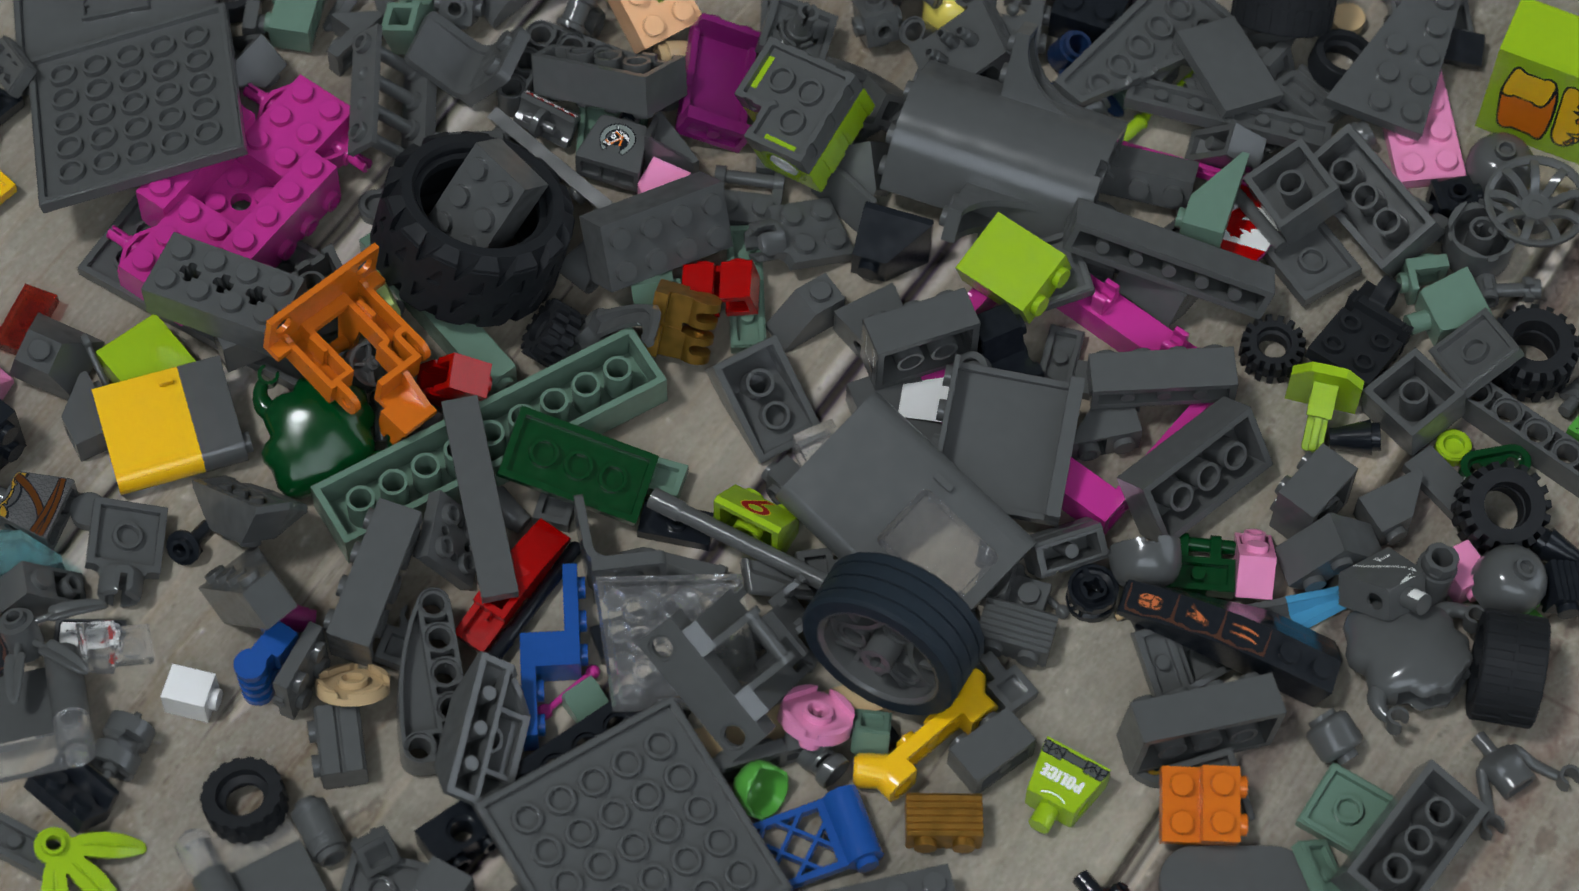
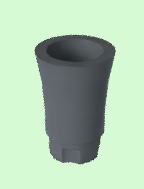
M1442 542L1429 545L1426 551L1419 556L1415 564L1425 572V593L1429 594L1432 598L1431 606L1447 601L1451 584L1457 575V565L1460 560L1457 551Z

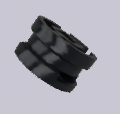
M1097 564L1083 565L1077 568L1069 577L1065 597L1066 605L1070 613L1080 621L1088 623L1101 622L1110 617L1115 610L1119 584L1113 577L1112 572L1106 567Z

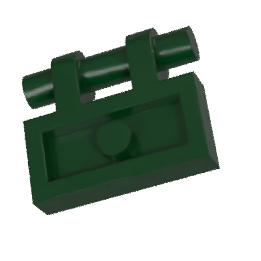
M1184 533L1180 536L1182 567L1177 579L1166 587L1194 594L1200 593L1208 597L1233 599L1235 594L1236 560L1221 558V555H1235L1236 541L1222 540V536L1210 535V539L1189 537V533ZM1188 551L1208 553L1209 557L1190 556Z

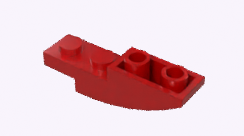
M540 518L510 551L519 597L482 604L479 590L473 598V605L455 628L457 638L477 652H488L526 598L529 599L571 541V538Z

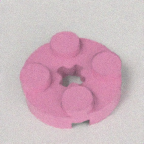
M805 684L793 687L784 696L777 715L778 722L789 735L798 740L799 745L803 749L809 751H816L820 746L830 747L847 741L850 738L855 717L852 704L837 691L830 689L829 694L817 691L818 685Z

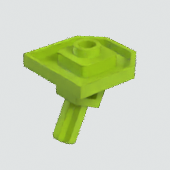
M1314 361L1293 365L1285 399L1308 404L1306 411L1308 417L1301 443L1303 450L1315 452L1324 443L1329 420H1332L1334 410L1352 414L1356 413L1364 380L1351 370Z

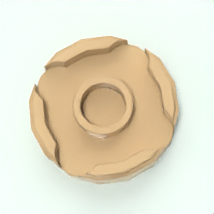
M354 663L334 665L324 669L319 674V679L317 678L315 681L316 695L321 701L330 705L342 707L370 705L383 700L390 694V674L384 668L374 664H367L368 669H358V664Z

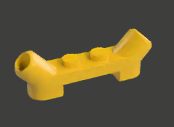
M977 668L973 669L952 706L941 713L928 715L924 720V726L915 733L913 731L907 732L896 744L897 748L890 754L859 752L854 757L853 784L857 788L878 789L889 802H893L901 797L916 783L917 768L915 765L959 728L970 734L978 728L980 721L986 715L994 711L997 712L998 705L986 695L985 674Z

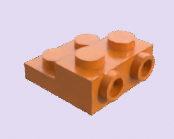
M1161 766L1159 768V844L1231 846L1239 844L1241 836L1246 837L1248 832V816L1241 813V799H1246L1248 794L1247 776H1241V766Z

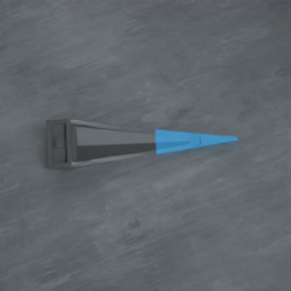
M1339 586L1246 604L1271 610L1307 628L1346 609V607L1339 605ZM1147 628L1130 633L1146 682L1153 697L1167 695L1170 691L1181 687H1186L1188 690L1200 688L1232 670Z

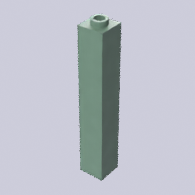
M370 233L359 239L361 252L370 246ZM394 285L389 287L396 298L404 303L405 308L447 355L455 352L492 364L490 374L492 377V387L487 397L518 382L516 365L482 327H476V324L469 323L456 325L435 319V315L426 311L420 312L403 301Z

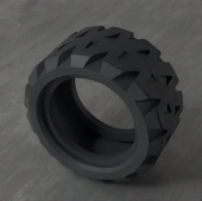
M463 131L461 134L451 135L448 132L427 136L423 139L421 146L413 143L395 158L394 165L387 172L370 233V245L375 242L379 246L376 268L386 279L387 285L389 287L394 285L399 291L400 298L418 311L429 312L435 315V319L456 325L469 323L476 324V327L501 326L509 319L518 321L535 312L540 304L546 302L556 285L572 238L575 225L573 216L574 205L567 187L560 184L558 174L542 158H536L530 154L527 148L504 138L503 141L549 184L515 234L514 238L518 244L506 248H484L463 243L440 231L426 214L431 212L475 143L495 139V137H491L487 133Z

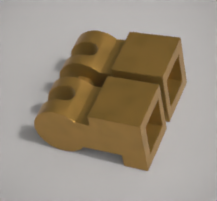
M661 279L653 299V305H658L661 311L657 337L652 347H647L645 344L644 346L652 357H656L659 354L681 359L685 363L693 365L709 363L711 351L707 346L713 344L715 337L709 330H714L717 327L718 318L713 314L720 312L722 300L714 294L690 290V286Z

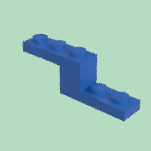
M577 563L562 564L564 631L519 633L521 689L531 716L524 743V751L537 750L539 748V737L546 736L545 714H538V702H545L544 682L578 680L582 677L581 666H589L588 643L580 644V632H587L586 610H579V599H586L585 577H578Z

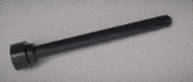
M573 541L569 543L489 652L485 651V653L499 659L504 658L520 636L519 633L523 632L562 579V564L574 563L581 553L579 542Z

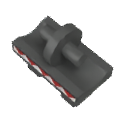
M525 90L522 92L520 106L513 120L521 127L527 129L528 133L534 138L541 136L567 149L570 147L577 129L580 114L570 109L567 110L544 96Z

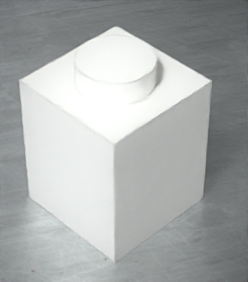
M172 664L161 694V700L166 713L208 723L212 710L217 711L220 707L223 690L219 688L216 674Z

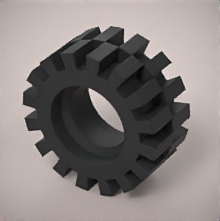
M556 298L547 300L545 306L541 305L538 308L539 313H534L531 318L533 321L527 325L525 329L527 333L522 337L524 342L521 344V352L545 367L561 361V356L565 357L567 355V349L575 343L573 339L578 336L580 331L577 329L582 324L580 312Z
M1267 314L1264 322L1262 319L1255 318L1254 324L1250 322L1243 332L1238 355L1241 356L1240 364L1241 366L1246 365L1245 372L1248 375L1253 371L1256 372L1254 379L1259 382L1261 377L1264 376L1267 377V384H1272L1273 379L1276 377L1278 384L1285 381L1286 376L1290 379L1293 365L1302 364L1306 349V339L1302 337L1303 331L1300 327L1294 330V321L1290 319L1287 324L1283 323L1285 316L1278 315V319L1275 321L1272 318V314ZM1263 341H1275L1285 348L1286 353L1281 357H1269L1259 350V344Z

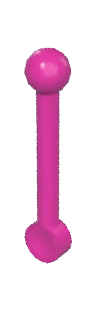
M596 665L588 666L586 673L552 702L541 704L538 707V714H545V720L550 719L553 714L552 710L562 703V695L591 675L594 679L598 678L600 675L599 667Z

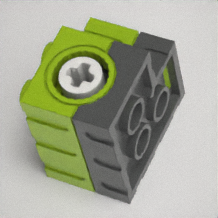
M771 36L734 93L754 122L752 126H749L744 137L764 166L819 192L823 191L831 173L835 172L845 156L848 146L853 143L864 125L863 122L875 108V104L856 74L847 70L843 71L836 65L818 57L814 58L809 53L794 46H787Z

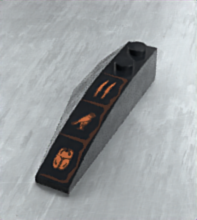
M1129 579L1126 581L1116 611L1117 615L1244 675L1256 672L1259 675L1273 673L1280 692L1309 706L1314 707L1333 693L1342 662L1336 642L1271 610Z

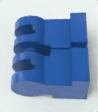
M278 621L268 630L261 629L262 635L252 648L242 650L234 659L233 666L243 697L251 705L262 706L272 700L275 695L273 682L299 639L298 633L281 621Z

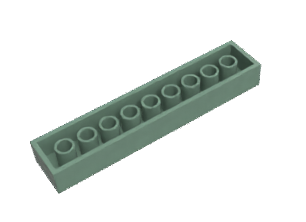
M632 327L625 328L487 397V399L479 401L493 472L498 487L509 482V480L498 477L496 474L518 411L522 405L598 434H603L667 401V379ZM444 420L311 486L314 507L348 563H350L349 559L355 542H362L366 529H363V522L366 513L370 507L375 509L379 498L421 511L423 520L429 492L441 490L462 505Z

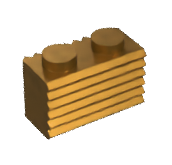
M906 793V848L910 849L913 847L919 853H931L937 848H952L956 853H970L975 848L979 849L982 847V794Z

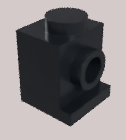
M1468 175L1438 182V179L1431 180L1425 200L1433 206L1431 214H1441L1449 219L1452 211L1458 205L1468 201L1467 204L1478 202L1479 199H1484L1480 184H1473Z

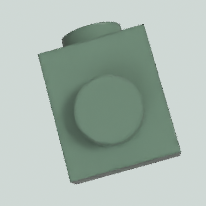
M1424 253L1414 258H1405L1401 272L1397 273L1396 281L1402 284L1399 293H1404L1407 305L1415 304L1420 289L1419 286L1431 285L1446 277L1450 267L1447 254L1435 255L1433 253Z

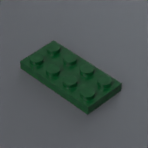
M522 405L518 411L496 476L574 504L573 495L583 494L586 509L634 526L639 517L659 456Z

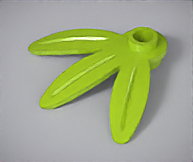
M49 827L39 832L34 840L33 847L36 857L46 864L43 871L41 891H69L66 875H69L82 891H117L108 877L84 857L120 859L138 856L146 852L145 843L129 835L115 832H92L71 837L65 830L58 827ZM49 840H57L61 846L57 850H50L47 848L46 843Z

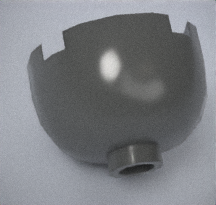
M1505 132L1492 133L1480 138L1468 152L1464 165L1466 175L1470 176L1473 184H1480L1484 195L1488 180L1497 168L1514 158L1533 155L1527 144L1516 135ZM1530 165L1513 169L1524 183L1526 189H1529ZM1502 176L1494 190H1504L1517 196L1511 182ZM1497 199L1493 200V201H1496V202H1498V203H1507V202H1505V201H1503V200H1497Z
M1157 535L1158 542L1146 541L1145 537H1138L1112 544L1110 549H1108V557L1113 577L1122 587H1125L1126 581L1129 579L1162 587L1169 586L1177 579L1182 567L1180 538Z
M1514 544L1500 545L1481 556L1471 570V575L1474 574V585L1471 587L1473 596L1483 609L1493 608L1529 615L1537 608L1546 595L1548 577L1545 566L1540 558L1528 548Z

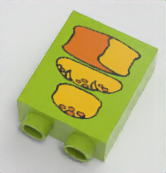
M1520 0L1499 49L1475 124L1476 127L1492 133L1505 132L1516 135L1527 146L1579 164V16L1536 0Z

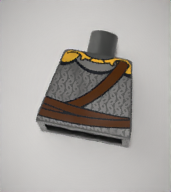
M23 471L16 472L8 488L0 486V529L22 542L52 555L71 516V502L79 495L75 481L64 477Z

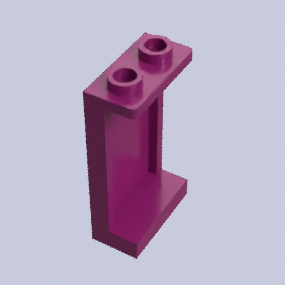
M702 13L689 29L685 56L687 96L679 99L675 126L678 134L735 153H739L747 144L744 134L749 126L752 125L747 124L748 114L734 93L755 61V48L761 32L753 30L749 26L723 20L716 15Z

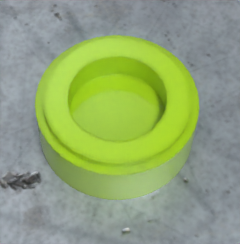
M1448 429L1437 437L1434 449L1452 467L1460 465L1463 456L1472 450V443L1464 432L1457 429Z

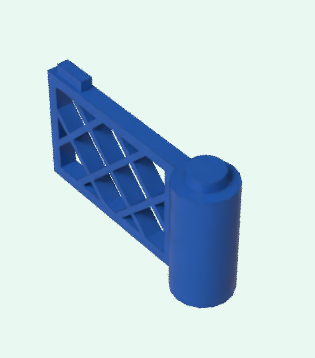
M851 784L837 787L826 793L819 800L753 823L762 839L767 830L775 827L788 832L780 849L766 844L771 854L776 855L775 860L778 865H780L783 858L801 866L796 877L788 880L793 887L792 890L848 869L858 870L859 873L872 871L879 866V861L884 856L856 785ZM818 812L822 824L816 836L798 829L803 817ZM824 832H826L829 841L822 839ZM794 835L812 842L805 859L786 852ZM818 845L832 850L837 862L824 867L810 861Z

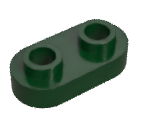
M1515 444L1474 450L1463 456L1458 473L1465 480L1472 474L1471 470H1478L1491 462L1499 461L1501 465L1505 461H1514L1515 467L1521 464L1529 467L1528 474L1531 467V457L1526 449Z

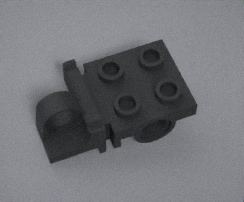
M1385 275L1377 286L1367 280L1358 291L1354 289L1349 295L1345 307L1340 309L1311 343L1304 357L1314 362L1349 369L1364 380L1363 389L1388 370L1392 361H1396L1413 332L1414 327L1407 325L1406 322L1388 312L1395 304L1402 284Z

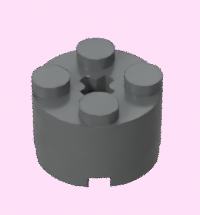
M1484 199L1468 204V201L1461 203L1452 211L1441 243V253L1447 254L1449 268L1456 272L1468 267L1474 279L1484 273L1493 274L1495 277L1500 275L1507 268L1516 243L1504 237L1489 221L1485 211ZM1493 201V208L1497 216L1509 210L1504 205ZM1514 219L1503 224L1510 231L1519 235L1518 228H1516L1513 221Z

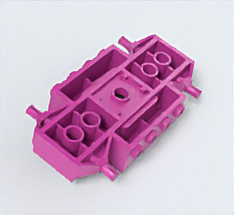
M301 74L293 83L272 90L270 93H265L252 83H249L248 87L246 86L243 91V96L257 103L259 110L255 119V113L242 106L248 154L141 185L136 190L141 218L151 228L134 235L127 234L116 225L111 227L112 230H108L106 237L122 247L117 270L120 285L144 301L141 288L173 232L274 268L282 262V259L284 261L288 260L295 252L296 243L305 236H310L316 230L322 217L327 212L334 211L339 205L341 190L338 169L350 163L363 173H366L367 169H370L372 165V160L360 153L354 157L348 155L350 106ZM240 200L251 203L245 210H235L232 207V204Z

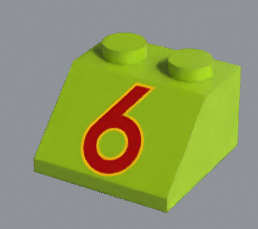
M735 484L718 494L714 500L713 518L784 553L788 551L799 533V520L782 504L776 505L764 499L754 489H744Z

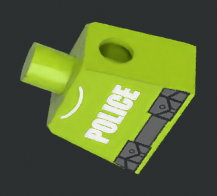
M1047 736L1026 792L1025 803L1035 809L1028 821L1029 825L1043 834L1049 832L1055 820L1067 827L1074 826L1106 789L1111 769Z

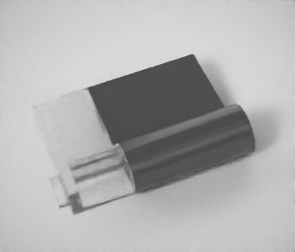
M62 643L82 658L79 647L72 643ZM44 657V668L24 672L20 698L15 705L7 700L4 689V676L0 677V784L81 767L93 760L96 755V746L85 675L71 671Z
M287 813L285 814L283 824L279 825L272 835H267L259 842L233 844L229 843L226 839L222 840L218 836L212 838L208 830L192 828L182 833L175 845V851L195 891H327Z

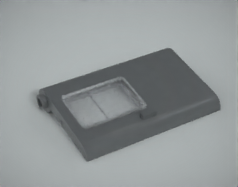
M878 392L873 393L785 483L775 497L839 559L845 555L857 552H879L900 557L919 565L939 577L960 595L972 611L1038 543Z

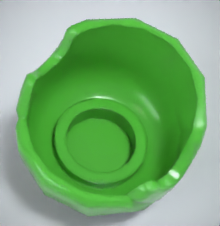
M756 759L740 770L734 779L732 791L748 816L764 820L776 814L784 803L788 792V774L766 760Z

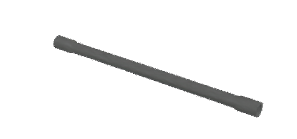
M655 488L648 499L647 508L674 521L682 522L793 578L802 573L806 578L803 583L817 590L828 575L689 506L685 501L659 488Z

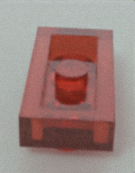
M25 283L0 327V350L16 355L38 312L51 318L59 304L58 296Z

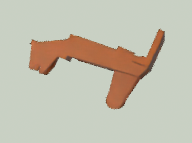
M374 242L266 321L263 348L277 362L286 357L329 404L336 400L346 412L355 414L361 409V404L357 396L349 388L352 385L354 369L339 354L346 349L351 350L358 345L362 334L376 349L375 359L388 372L377 381L374 399L384 408L381 410L379 417L380 432L383 436L388 434L391 444L394 445L437 413V409L430 404L414 380V377L419 374L421 361L423 362L431 356L428 344L376 292L377 289L385 284L386 279L376 270L379 246ZM366 261V263L358 270L361 264ZM338 317V338L328 344L317 331ZM286 319V321L277 329L281 322H283Z

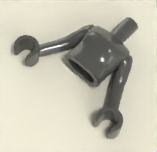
M1484 731L1479 732L1472 738L1473 743L1485 756L1476 768V782L1480 800L1490 808L1484 816L1479 829V834L1485 841H1490L1493 837L1492 831L1487 827L1488 825L1494 826L1500 833H1503L1505 828L1504 819L1500 815L1495 814L1489 782L1504 799L1519 793L1536 779V775L1531 770L1555 780L1558 789L1561 791H1568L1570 788V783L1565 779V776L1571 777L1575 783L1579 784V768L1575 765H1565L1559 771L1537 760L1517 744H1507L1497 748Z

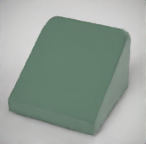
M592 675L562 695V706L576 723L609 702Z
M855 709L851 752L854 754L859 752L888 754L892 713Z

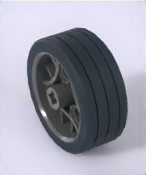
M857 552L845 555L838 560L808 604L802 617L803 633L810 650L819 663L836 680L850 691L871 703L908 715H931L941 713L951 707L984 652V635L979 621L969 605L954 589L919 565L900 557L879 552Z

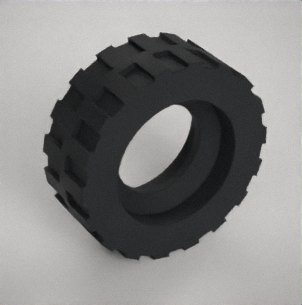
M254 757L232 759L233 761L224 762L219 765L220 767L217 770H213L209 774L208 780L204 781L202 786L203 792L200 793L201 808L210 828L222 840L226 839L229 843L233 844L259 842L267 835H272L276 828L283 824L285 814L289 810V795L280 773L278 774L277 769L272 764L269 765L266 760L261 758L260 760L254 759ZM253 785L262 791L263 801L256 810L245 815H234L227 809L228 796L235 790Z

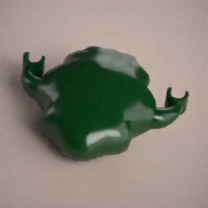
M262 365L258 369L257 382L253 389V406L257 414L263 419L270 435L261 454L263 462L273 473L278 489L284 495L299 500L312 496L311 486L382 451L375 450V441L370 431L374 425L375 412L368 403L365 390L354 385L349 387L361 404V409L355 414L346 412L336 400L329 404L305 377L300 378L296 382L292 392L281 394L272 400L268 395V389H272L278 384L279 371H277L273 380L266 381L261 376L265 371L266 365ZM388 435L386 441L388 447L392 446V444L390 442V436Z

